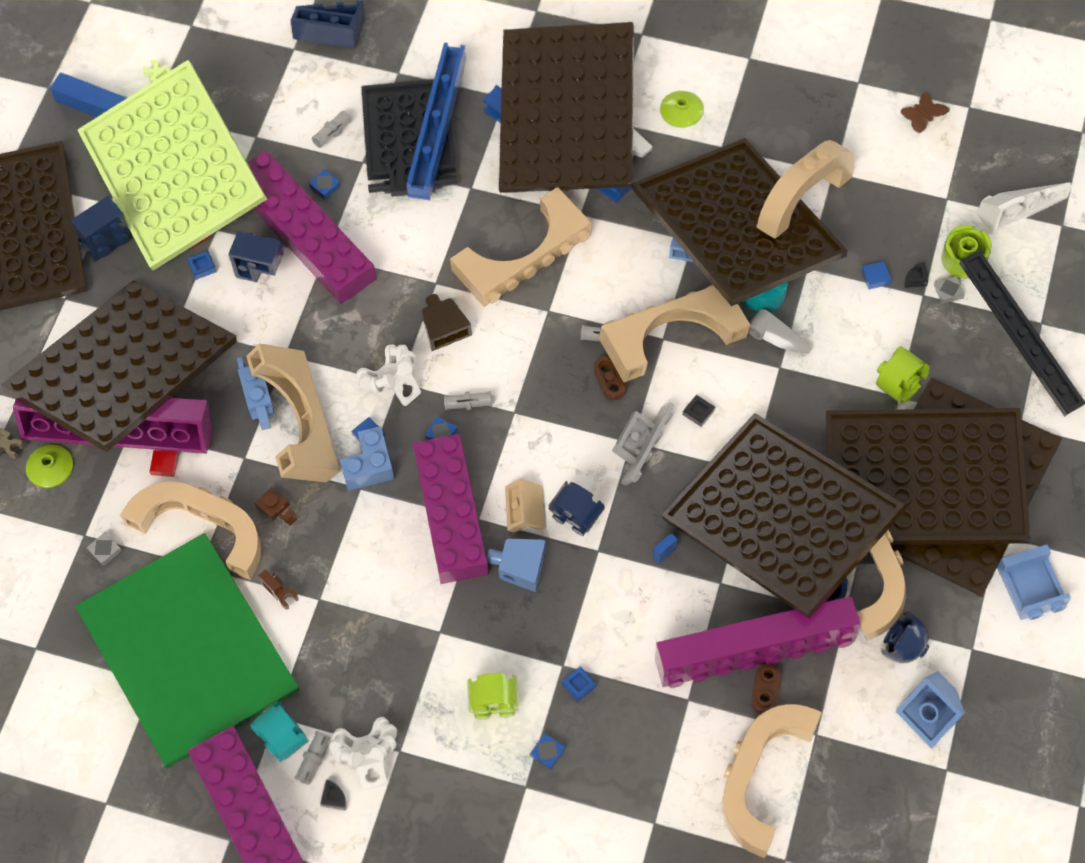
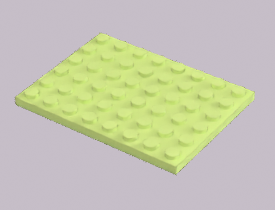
M189 60L78 129L114 201L123 212L128 227L143 256L153 271L267 200Z

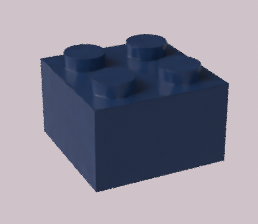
M109 196L70 220L80 244L95 262L106 257L111 251L126 244L132 238L123 212Z

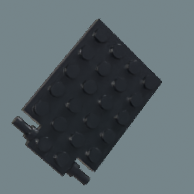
M434 79L361 86L368 181L390 179L383 181V183L368 184L369 193H391V197L408 195L407 180ZM451 120L437 174L456 172ZM436 176L432 193H436L435 189H442V186L457 185L456 176Z

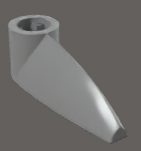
M760 309L749 322L750 328L748 333L758 340L764 339L777 347L800 353H810L812 351V347L765 309Z

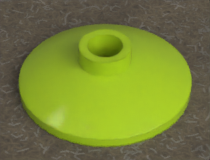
M688 91L672 92L664 97L660 105V113L664 121L678 128L695 125L702 118L704 110L700 98Z
M54 444L36 449L29 456L26 463V474L29 480L41 488H53L61 485L70 477L73 471V458L69 451L62 446ZM51 460L50 464L44 465L45 462Z

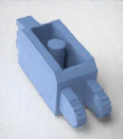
M238 357V373L252 420L259 419L262 431L270 429L271 425L268 416L275 412L266 381L252 376L249 366L245 367L244 359Z

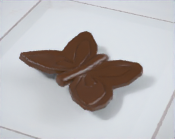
M924 92L919 99V104H915L914 107L902 108L900 112L906 119L911 120L913 130L921 133L927 128L928 121L932 122L934 120L932 116L939 117L945 115L950 111V108L942 104H934L929 94Z

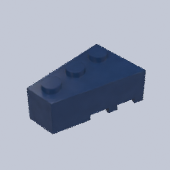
M357 1V4L343 5V2H337V6L323 7V4L296 6L290 19L293 40L355 48L365 21L364 2Z

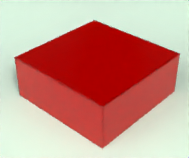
M153 450L150 474L153 476L175 477L178 453Z

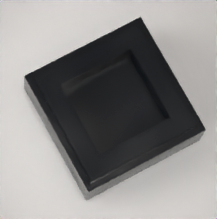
M696 394L683 410L682 415L702 427L714 413L716 407Z

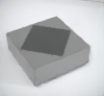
M957 276L935 281L934 287L941 304L964 298V292Z
M106 532L86 547L102 566H105L122 552L121 548Z

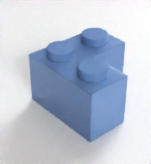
M381 426L359 431L358 436L363 453L340 459L348 491L394 480Z

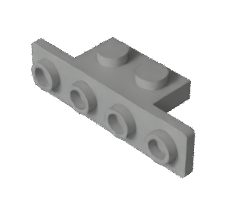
M670 402L662 406L653 422L637 411L631 414L612 449V452L630 463L621 481V484L624 486L632 482L635 483L642 475L641 468L643 464L651 458L653 445L661 439L663 426L673 416L671 412L675 406L673 403Z

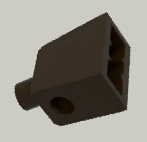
M437 294L429 295L425 301L428 307L422 309V316L431 351L472 336L470 321L453 299L448 298L441 301Z

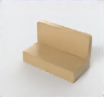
M522 478L505 486L507 530L515 533L525 527L537 530L545 529L542 486Z

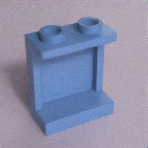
M1048 545L1001 558L997 567L1020 620L1027 618L1035 620L1049 611L1053 613L1060 612L1066 609L1071 599L1069 593L1064 594L1048 558L1051 551Z

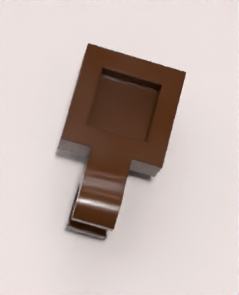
M272 487L255 502L256 508L272 521L279 516L286 524L291 526L297 520L293 516L294 512L288 508L290 505L289 501Z
M265 569L258 575L261 585L277 601H280L284 609H289V605L285 602L288 597H293L296 601L299 600L294 590L282 588L284 583L275 573L271 575Z

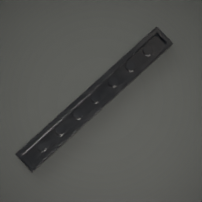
M979 250L961 260L960 266L1064 417L1084 406V399L982 252Z

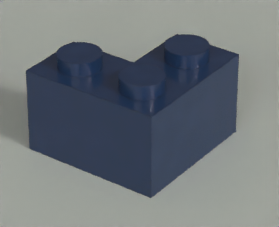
M237 231L228 253L235 277L256 283L260 273L275 276L284 254L281 241L272 237L264 238L251 232L243 233Z

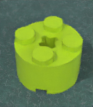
M961 225L952 229L946 238L941 254L944 268L950 273L951 277L957 276L958 279L969 278L959 263L979 250L988 261L992 248L991 239L986 232L974 229V226Z
M899 346L888 362L883 361L877 369L879 376L876 385L899 403L901 401L905 403L921 388L919 381L922 377L924 379L927 378L930 366L907 349Z
M491 673L478 675L477 681L472 682L471 678L467 680L468 709L470 713L474 714L475 719H488L490 714H500V717L503 718L515 716V711L519 709L517 676L512 675V679H506V674Z

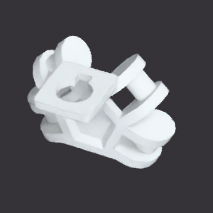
M390 344L385 348L386 362L383 367L377 371L360 368L356 372V377L360 387L366 391L379 393L383 391L384 387L388 390L393 389L401 404L407 406L421 394V390L411 374L415 355L408 350L406 345H398L396 347ZM404 383L412 386V393L408 397H404L402 394V385Z
M379 717L375 720L369 735L359 738L352 736L347 730L339 728L333 734L334 739L331 740L329 749L335 755L337 763L342 765L348 764L349 767L357 769L363 789L387 783L383 761L387 758V753L392 752L396 748L395 738L397 729L394 725L389 724V721L384 717ZM373 768L374 771L379 772V777L375 780H367L365 776L368 773V769Z

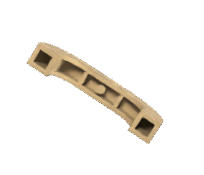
M827 140L797 161L781 176L771 190L761 210L757 228L771 237L777 238L788 229L792 213L798 201L820 180L824 179L840 188L851 179L855 165L854 153L833 140Z
M173 481L153 484L132 497L120 514L126 526L146 534L153 521L161 513L173 509L184 510L221 526L236 536L234 548L226 560L230 572L251 580L259 566L261 542L252 519L243 509L234 505L230 499L224 496L216 497L206 488L199 487L198 489L186 483Z
M889 530L870 550L884 582L883 593L875 604L857 612L861 623L860 628L866 641L888 631L900 617L905 605L906 586L900 567L904 563L899 551L893 552L890 545L893 539Z
M789 704L777 706L762 713L749 727L743 742L738 740L733 755L737 756L733 765L729 763L723 778H726L727 782L722 799V813L726 827L738 844L762 858L766 857L776 828L757 820L750 814L745 803L746 791L762 751L771 739L781 735H791L811 743L822 713L807 706Z

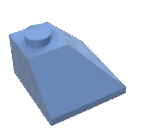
M939 671L927 676L895 711L931 748L965 714L956 688Z

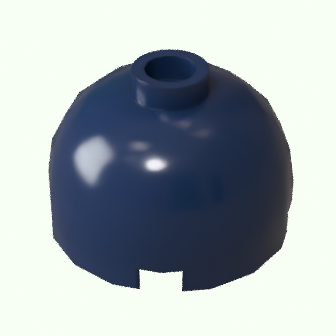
M905 612L903 615L906 618L903 620L898 619L887 632L883 641L885 644L888 643L886 650L881 648L882 655L897 663L913 662L918 657H924L929 649L927 644L929 635L926 626L918 617L910 612Z

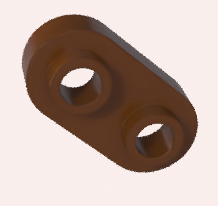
M609 356L598 358L594 363V374L604 396L609 400L621 399L626 392V383L621 379ZM603 369H608L609 372L604 373V372H602V370H603ZM616 388L618 391L612 392L610 389Z
M764 664L756 671L751 705L754 711L759 714L776 707L781 673L772 664ZM770 673L773 677L767 679L764 677V674ZM765 696L769 699V701L767 703H764L760 700V698Z

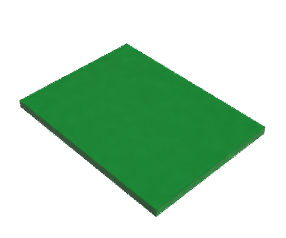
M205 533L75 606L167 769L190 756L187 750L233 726L234 728L239 727L266 711L277 701L281 702L300 691Z

